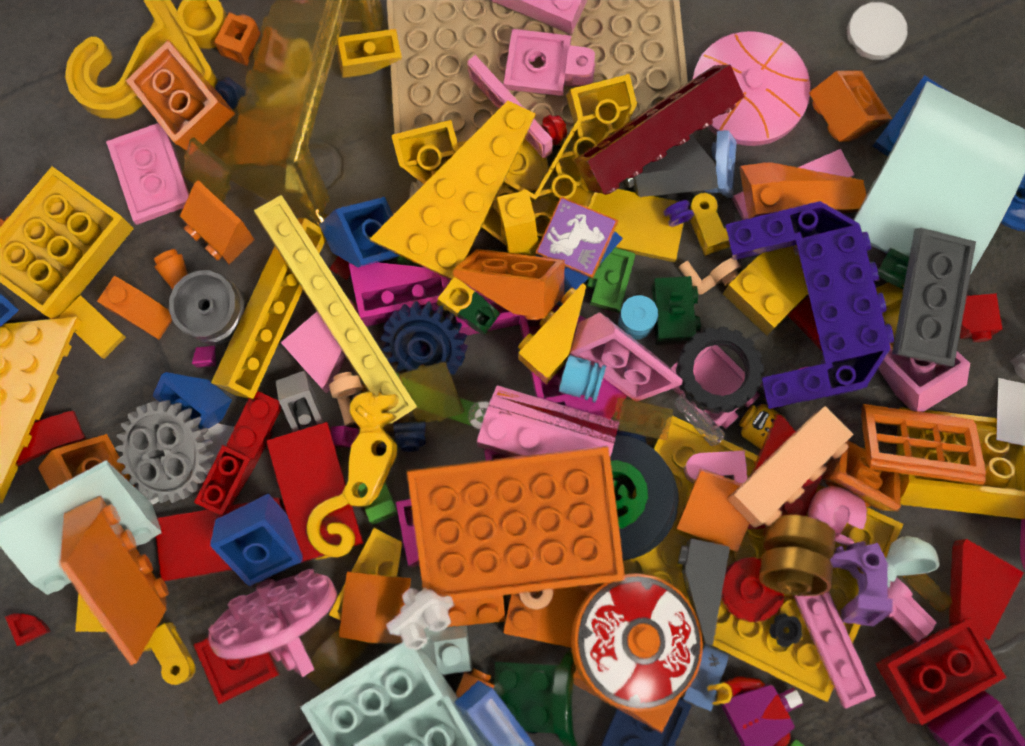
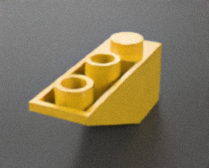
M583 283L577 290L573 287L569 289L560 301L563 305L555 313L551 310L540 321L539 325L542 328L534 336L529 333L518 346L520 349L518 360L545 384L567 363L585 295L586 286Z

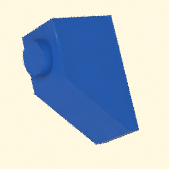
M168 372L161 375L153 393V397L159 402L170 400L171 405L181 403V411L191 408L192 414L190 418H201L198 425L199 429H209L221 422L232 402V399L217 386L211 384L210 380Z

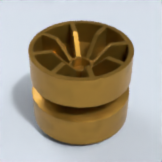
M795 515L779 516L772 524L766 525L763 548L766 552L762 555L759 575L761 583L774 591L793 596H818L827 593L831 589L833 565L830 560L834 556L835 530L820 520Z

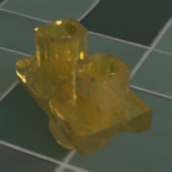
M617 398L613 420L619 422L618 430L667 440L673 409Z

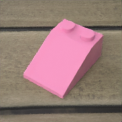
M890 349L878 369L895 395L911 411L924 412L967 385L970 363L958 351L954 367L893 355L892 349Z

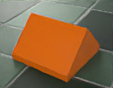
M347 571L339 637L369 643H402L401 636L391 634L387 624L402 613L401 607L405 605L403 593L410 589L411 578Z

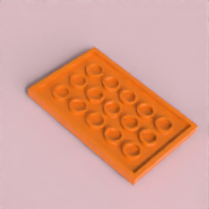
M608 446L408 470L407 475L423 589L434 591L441 597L451 596L453 601L625 580Z

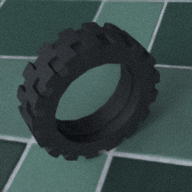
M711 327L701 333L698 332L686 343L677 361L676 374L682 379V385L679 388L686 394L685 398L690 403L696 404V407L704 411L706 409L711 411L710 413H728L744 406L756 394L757 389L762 383L761 378L764 373V365L760 361L762 356L759 349L756 350L753 345L755 343L749 337L746 339L742 336V332L736 329L733 332L728 330L729 327H719V329ZM714 345L726 346L735 351L742 359L745 367V379L741 387L734 393L724 396L713 395L704 390L696 381L693 372L694 360L698 353L706 347Z

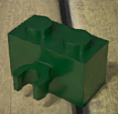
M692 276L654 278L651 288L652 301L658 309V317L654 325L656 345L686 344L695 334L701 332L700 316H695L694 304H698L697 286H692Z

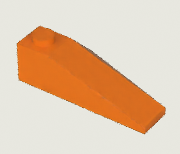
M772 162L742 165L739 167L748 219L818 201L825 203L842 214L858 212L866 197L864 180Z

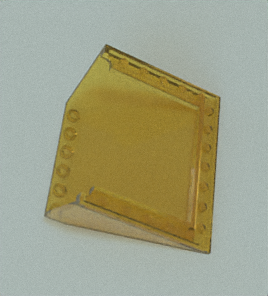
M277 0L271 6L268 17L265 16L263 19L262 39L260 43L256 44L254 49V66L252 70L248 71L246 76L247 90L245 96H241L238 103L239 117L237 123H234L230 130L231 144L229 150L225 151L222 157V168L231 181L269 202L282 195L295 216L306 218L319 227V224L328 217V214L322 212L325 210L326 203H329L330 196L308 148L309 140L343 22L361 21L364 33L376 32V28L381 29L384 18L381 0Z

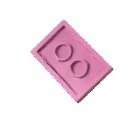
M159 123L106 141L132 220L136 225L184 207L190 193L171 138Z

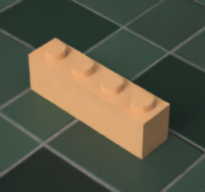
M824 406L815 412L727 500L754 528L763 523L769 526L782 514L779 508L786 501L790 504L793 503L805 491L801 486L808 479L813 482L825 472L827 468L823 464L830 457L835 460L849 448L845 442L853 433Z

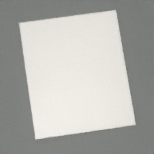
M998 378L996 440L1025 446L1024 383Z

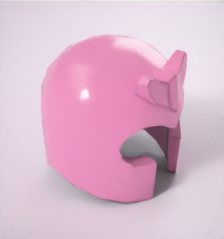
M829 486L819 490L813 496L807 514L810 518L830 525L836 533L835 542L850 546L854 541L842 535L841 532L846 523L863 529L867 510L865 502L860 497L844 488Z

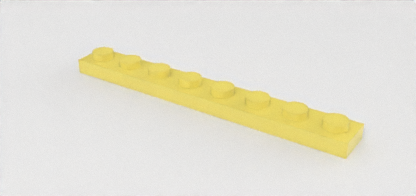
M280 195L254 210V214L368 392L371 391L376 396L379 392L383 395L396 394L399 396L397 406L386 412L392 413L397 417L389 425L417 408L283 196Z

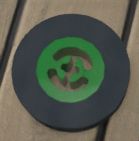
M616 435L610 456L612 478L631 480L636 486L637 493L633 499L630 491L623 484L620 485L617 481L613 480L614 494L622 496L620 501L615 500L617 515L625 514L618 518L622 559L629 560L650 552L668 535L676 519L679 495L674 475L663 458L652 447L638 439Z

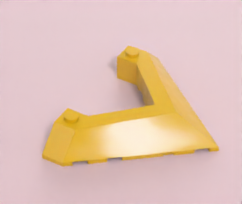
M630 74L572 88L567 93L566 97L574 125L534 194L528 191L536 220L539 244L560 197L590 209L592 208L598 193L589 192L574 159L629 122L637 105ZM451 120L391 135L399 166L423 184L459 150ZM505 178L496 198L526 189ZM549 178L550 186L544 187L547 179ZM494 200L482 228L506 245Z

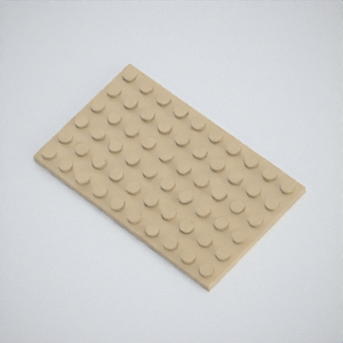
M387 0L389 30L396 29L402 55L401 60L391 64L395 134L451 120L457 142L469 140L499 109L470 79L467 61L476 55L503 84L512 29L570 35L571 46L592 49L595 52L593 83L630 74L637 105L629 122L688 83L679 0H587L572 35L491 0ZM536 57L535 61H530L529 63L534 68H540L545 65L541 57ZM564 86L563 96L508 90L525 109L536 114L535 120L540 126L545 116L559 115L566 124L567 135L569 134L574 124L566 95L570 89L576 87ZM564 138L562 142L557 145H562L566 138Z

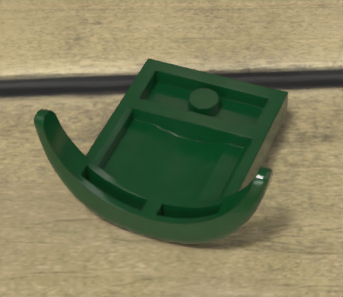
M572 649L568 650L564 655L560 665L495 662L494 691L523 730L526 732L558 734L564 746L578 745L574 734L572 718L573 675L576 669Z

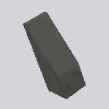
M690 539L687 541V546L681 545L678 564L683 565L682 576L690 604L700 624L703 644L713 645L730 547Z

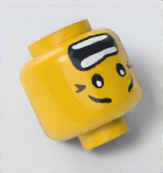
M760 404L757 407L752 405L739 423V426L742 427V437L761 449L775 415H783L774 409H769L766 404Z

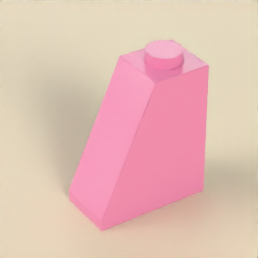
M348 298V300L350 301V303L352 304V306L354 307V309L356 310V312H357V314H358V313H359V312H358V308H357L356 305ZM316 312L284 339L281 344L321 389L327 393L330 391L329 384L334 381L333 377L338 375L346 356L318 312Z

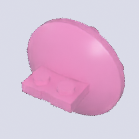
M312 569L304 570L298 575L276 582L274 579H267L256 586V591L247 596H238L228 603L229 609L209 628V644L217 656L227 659L250 657L270 651L277 662L281 660L289 671L293 669L301 676H305L313 671L314 668L299 636L314 626L330 610L336 599V589L329 577L314 573Z

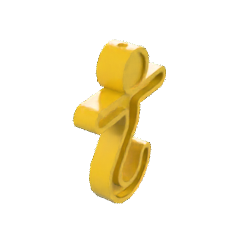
M144 0L155 20L150 30L141 37L120 81L108 88L97 85L100 72L112 61V53L100 38L89 37L74 49L67 61L65 78L69 91L89 113L100 118L119 119L133 114L144 104L126 80L168 40L178 48L215 88L217 78L199 48L211 49L216 47L214 41L227 17L219 0H183L177 10L171 0Z

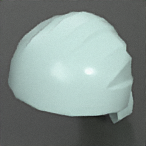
M909 536L901 537L892 542L885 558L888 563V588L891 581H895L896 576L925 574L936 570L940 564L935 548L919 538Z

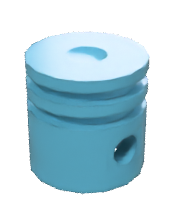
M643 295L628 298L622 306L618 318V327L635 340L647 337L652 332L658 317V309L655 303Z
M569 355L559 392L578 398L583 395L585 400H588L590 397L593 398L592 402L596 403L606 365L598 367L599 363L595 362L594 365H591L589 360Z

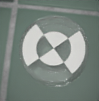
M478 401L469 409L468 421L478 432H480L490 401Z

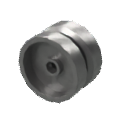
M201 270L184 276L174 286L169 298V312L173 323L183 333L209 345L224 344L231 341L248 302L244 293L224 276L210 270Z

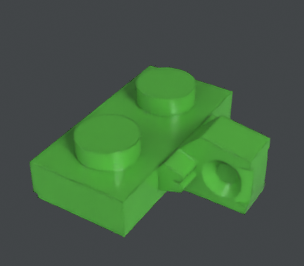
M618 248L612 250L599 265L594 278L586 280L588 282L587 287L594 289L590 305L617 313L620 312L636 254Z

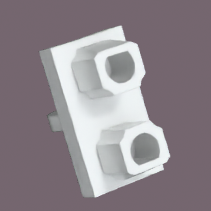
M410 588L403 593L405 605L401 607L402 613L388 623L387 627L391 634L401 636L407 648L420 649L427 643V637L424 632L427 626L429 630L438 632L451 624L447 610L454 605L451 596L441 597L431 590L423 589L419 592L414 588Z

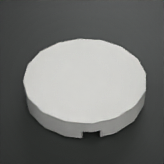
M871 2L861 6L852 15L847 27V38L850 45L853 44L859 55L871 60H884L897 53L903 46L908 34L907 23L902 13L895 7L883 2Z

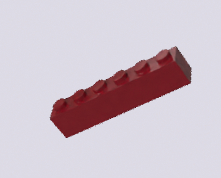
M731 64L712 66L575 158L574 162L589 192L607 195L616 191L620 187V182L642 173L643 167L649 162H656L667 155L666 151L668 149L684 144L690 139V134L712 125V119L736 108L735 103L745 96Z

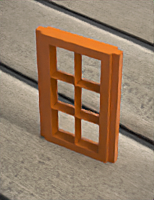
M867 404L862 405L861 420L869 469L984 485L986 482V470L977 426L973 419ZM876 423L900 426L902 437L877 433ZM907 427L933 431L934 441L909 438ZM940 432L964 435L966 446L942 443ZM878 442L903 445L905 456L880 453ZM910 446L936 450L938 461L912 457ZM943 451L968 454L970 465L945 462Z

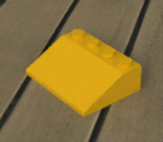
M52 166L0 227V282L48 318L58 319L78 298L134 228L122 216Z
M900 407V408H899V409H902V410H910L909 408H905V407ZM931 410L924 411V413L974 420L977 426L986 470V482L984 485L900 473L901 505L1025 519V446L996 440L997 418ZM897 426V436L902 437L901 427ZM907 427L909 438L934 441L933 431ZM940 432L942 443L966 446L964 435ZM896 445V455L905 456L903 445ZM910 446L912 457L938 461L936 450ZM943 451L945 462L970 465L968 454Z

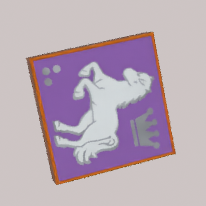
M560 197L535 253L540 257L565 260L566 268L593 279L619 222L617 219Z

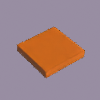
M700 468L676 528L712 543L729 546L730 550L738 552L750 523L727 498L742 483Z

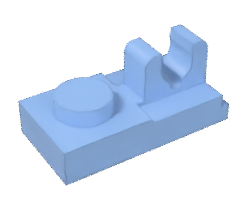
M729 130L717 131V140L712 144V157L716 160L718 187L704 191L706 193H721L727 198H733L736 140Z

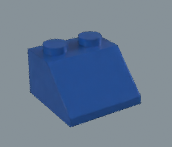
M385 197L337 208L319 224L331 252L358 268L400 256L370 241V238L393 216Z
M269 494L215 520L210 546L248 587L303 560L288 515Z

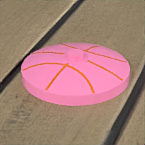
M739 32L719 39L702 54L696 65L692 80L714 65L731 64L745 96L735 103L736 108L712 119L713 124L707 128L717 135V131L729 130L735 138L736 144L757 146L777 141L787 135L799 123L809 102L810 79L806 66L800 56L784 41L765 33Z

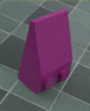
M986 691L978 693L937 716L926 725L940 746H1025L1024 738L1002 704Z

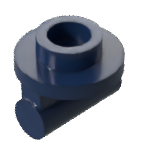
M226 77L216 84V91L231 109L238 107L241 103H247L251 98V94L230 77Z
M425 421L394 423V442L402 451L416 452L426 444Z

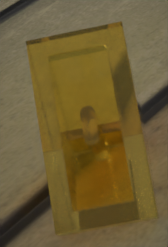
M339 628L318 648L310 660L314 670L305 676L325 692L337 683L369 645L368 642L339 637Z

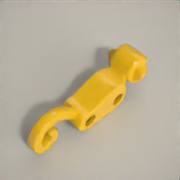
M369 391L355 396L350 403L349 412L353 420L360 427V433L351 445L348 482L342 494L319 504L311 512L307 522V536L310 543L318 552L326 556L341 557L348 554L355 544V536L351 528L346 524L330 523L327 526L328 534L340 535L341 543L339 545L329 544L320 533L322 520L329 513L348 504L363 507L371 505L379 496L397 457V445L389 434L383 430V427L397 418L394 414L386 412L397 406L399 403L398 395H383L379 392L376 396L373 392ZM385 442L387 450L384 455L379 456L377 454V446ZM365 483L368 492L362 498L358 494V488L361 484Z

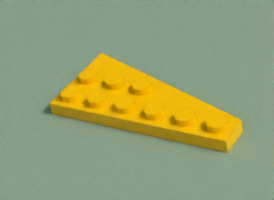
M507 101L370 238V241L452 280L454 278L453 269L466 259L536 114L511 101Z
M78 317L8 323L0 327V503H3L18 469L16 462L22 448L28 447L32 438L29 433L34 421L40 419L59 377L57 370L63 356L67 357L72 346L69 345L73 333L74 331H79L83 321Z

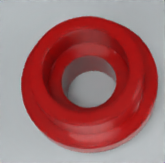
M548 115L543 118L541 127L552 138V144H560L567 137V127L564 120L559 115Z

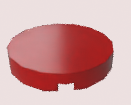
M741 558L730 564L726 569L721 602L727 612L738 620L749 623L765 621L774 616L783 605L784 594L766 587L759 579L761 558Z

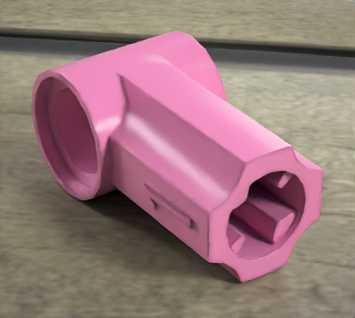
M896 578L894 582L891 581L888 588V598H893V612L887 618H892L915 642H919L934 629L937 622L911 597L913 594L901 580Z

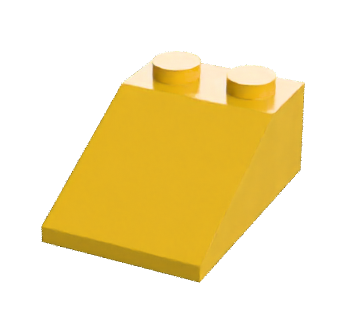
M793 246L760 254L727 286L723 293L765 335H768L808 295L799 254L795 255Z

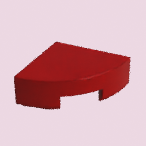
M12 614L5 617L17 646H22L51 632L42 619L31 614Z

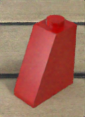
M968 539L956 540L952 546L949 624L954 625L967 618H972L984 640H990L1024 572Z

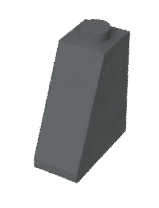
M690 134V139L687 142L671 147L666 151L667 155L656 162H649L643 167L642 173L633 178H626L624 182L628 188L632 187L639 197L712 190L718 187L716 165L694 136Z

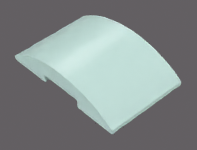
M927 81L854 221L860 224L862 232H868L871 246L885 253L888 252L889 248H893L909 257L914 229L925 228L976 241L971 268L972 273L1001 223L1025 174V129Z
M404 642L301 706L322 746H486L454 704L458 697L430 658L421 648L417 650L407 648Z

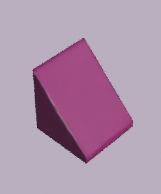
M215 345L196 347L192 364L197 368L216 366Z
M332 426L331 434L335 446L351 448L352 443L359 435V429L347 426Z

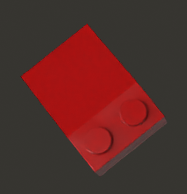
M967 618L921 639L919 642L908 645L875 663L908 723L917 725L929 722L1006 678L972 618Z

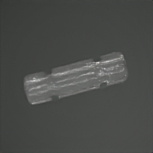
M685 393L679 395L674 405L681 413H686L685 417L701 435H706L704 439L713 447L722 442L726 435L718 425H713L715 422L705 411L697 408V405L693 402L690 403L685 398Z

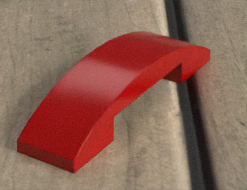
M75 411L65 412L35 422L29 433L32 438L28 447L22 448L16 464L20 466L54 449L85 440V435Z

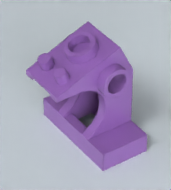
M863 541L846 547L847 551L845 552L842 546L835 548L834 556L830 560L833 567L848 570L858 583V594L841 609V620L843 623L875 626L893 612V598H888V563L878 543L866 546V543ZM857 566L862 570L864 574H861L858 571Z

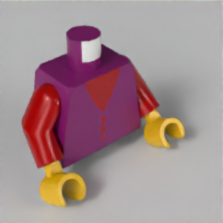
M741 676L708 686V691H717L718 699L713 701L712 704L721 705L741 746L788 745L791 739L790 731L795 728L788 713L803 705L801 697L794 687L778 695L772 684H764L759 678Z

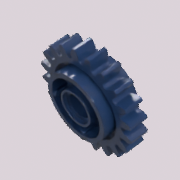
M414 301L411 308L403 304L399 312L395 310L383 327L385 332L381 336V340L385 341L386 344L382 350L384 352H392L388 362L397 361L399 363L396 368L397 372L407 369L406 376L408 379L413 374H417L419 383H422L425 376H428L431 383H435L438 376L445 381L449 373L455 375L459 366L462 365L465 359L464 355L468 349V345L464 344L467 334L458 333L463 324L461 322L451 323L454 314L449 313L443 316V306L441 305L436 311H433L429 301L423 309L418 301Z

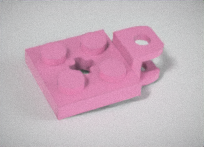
M512 29L503 85L507 90L563 96L564 86L580 87L593 83L595 52L586 47L571 46L570 35ZM536 57H541L545 65L540 68H534L529 63L530 61H535Z

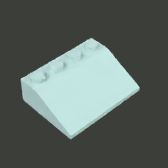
M107 461L94 466L0 517V547L28 581L47 595L59 591L65 585L71 583L59 565L64 513L102 496L107 505L112 504L120 517V525L124 531L127 529L131 531L137 546L149 542L151 538L162 533L152 503Z

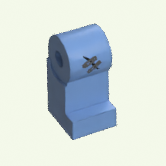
M703 644L701 663L696 677L680 698L711 711L713 707L712 702L715 701L716 690L708 691L707 688L709 685L719 684L726 668L729 654L711 645Z

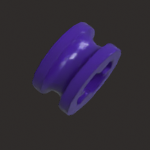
M688 200L679 201L664 210V215L670 218L668 221L670 227L683 224L695 215L693 210L688 209L690 205Z

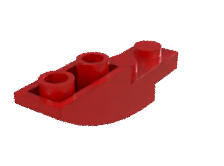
M259 391L256 392L253 399H248L226 446L222 445L194 503L221 516L227 513L267 446L266 441L270 440L273 434L271 429L282 409L278 400Z

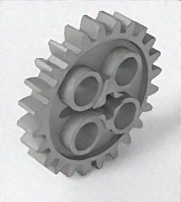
M157 400L138 406L137 411L127 415L129 421L121 423L125 432L119 433L116 436L123 441L122 445L115 447L116 450L123 452V457L117 459V462L126 464V468L121 473L122 475L130 473L132 477L129 482L132 485L138 483V491L140 493L148 491V500L158 497L160 503L168 500L174 503L191 496L193 492L201 489L200 483L204 482L207 477L204 472L209 471L212 467L210 463L206 462V459L213 457L214 453L206 451V446L211 445L213 441L204 440L203 437L208 432V428L199 429L198 425L201 418L191 419L192 409L189 408L181 411V403L171 405L170 400L162 402Z

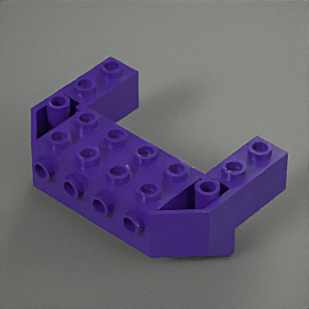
M821 201L726 224L733 260L791 246L794 248L795 255L799 254L824 357L821 360V365L761 378L768 408L775 409L866 388L890 351L889 343L894 342L891 325H885L882 312L886 311L883 293L877 294L874 281L879 280L875 262L869 263L867 251L871 250L868 232H862L858 222Z

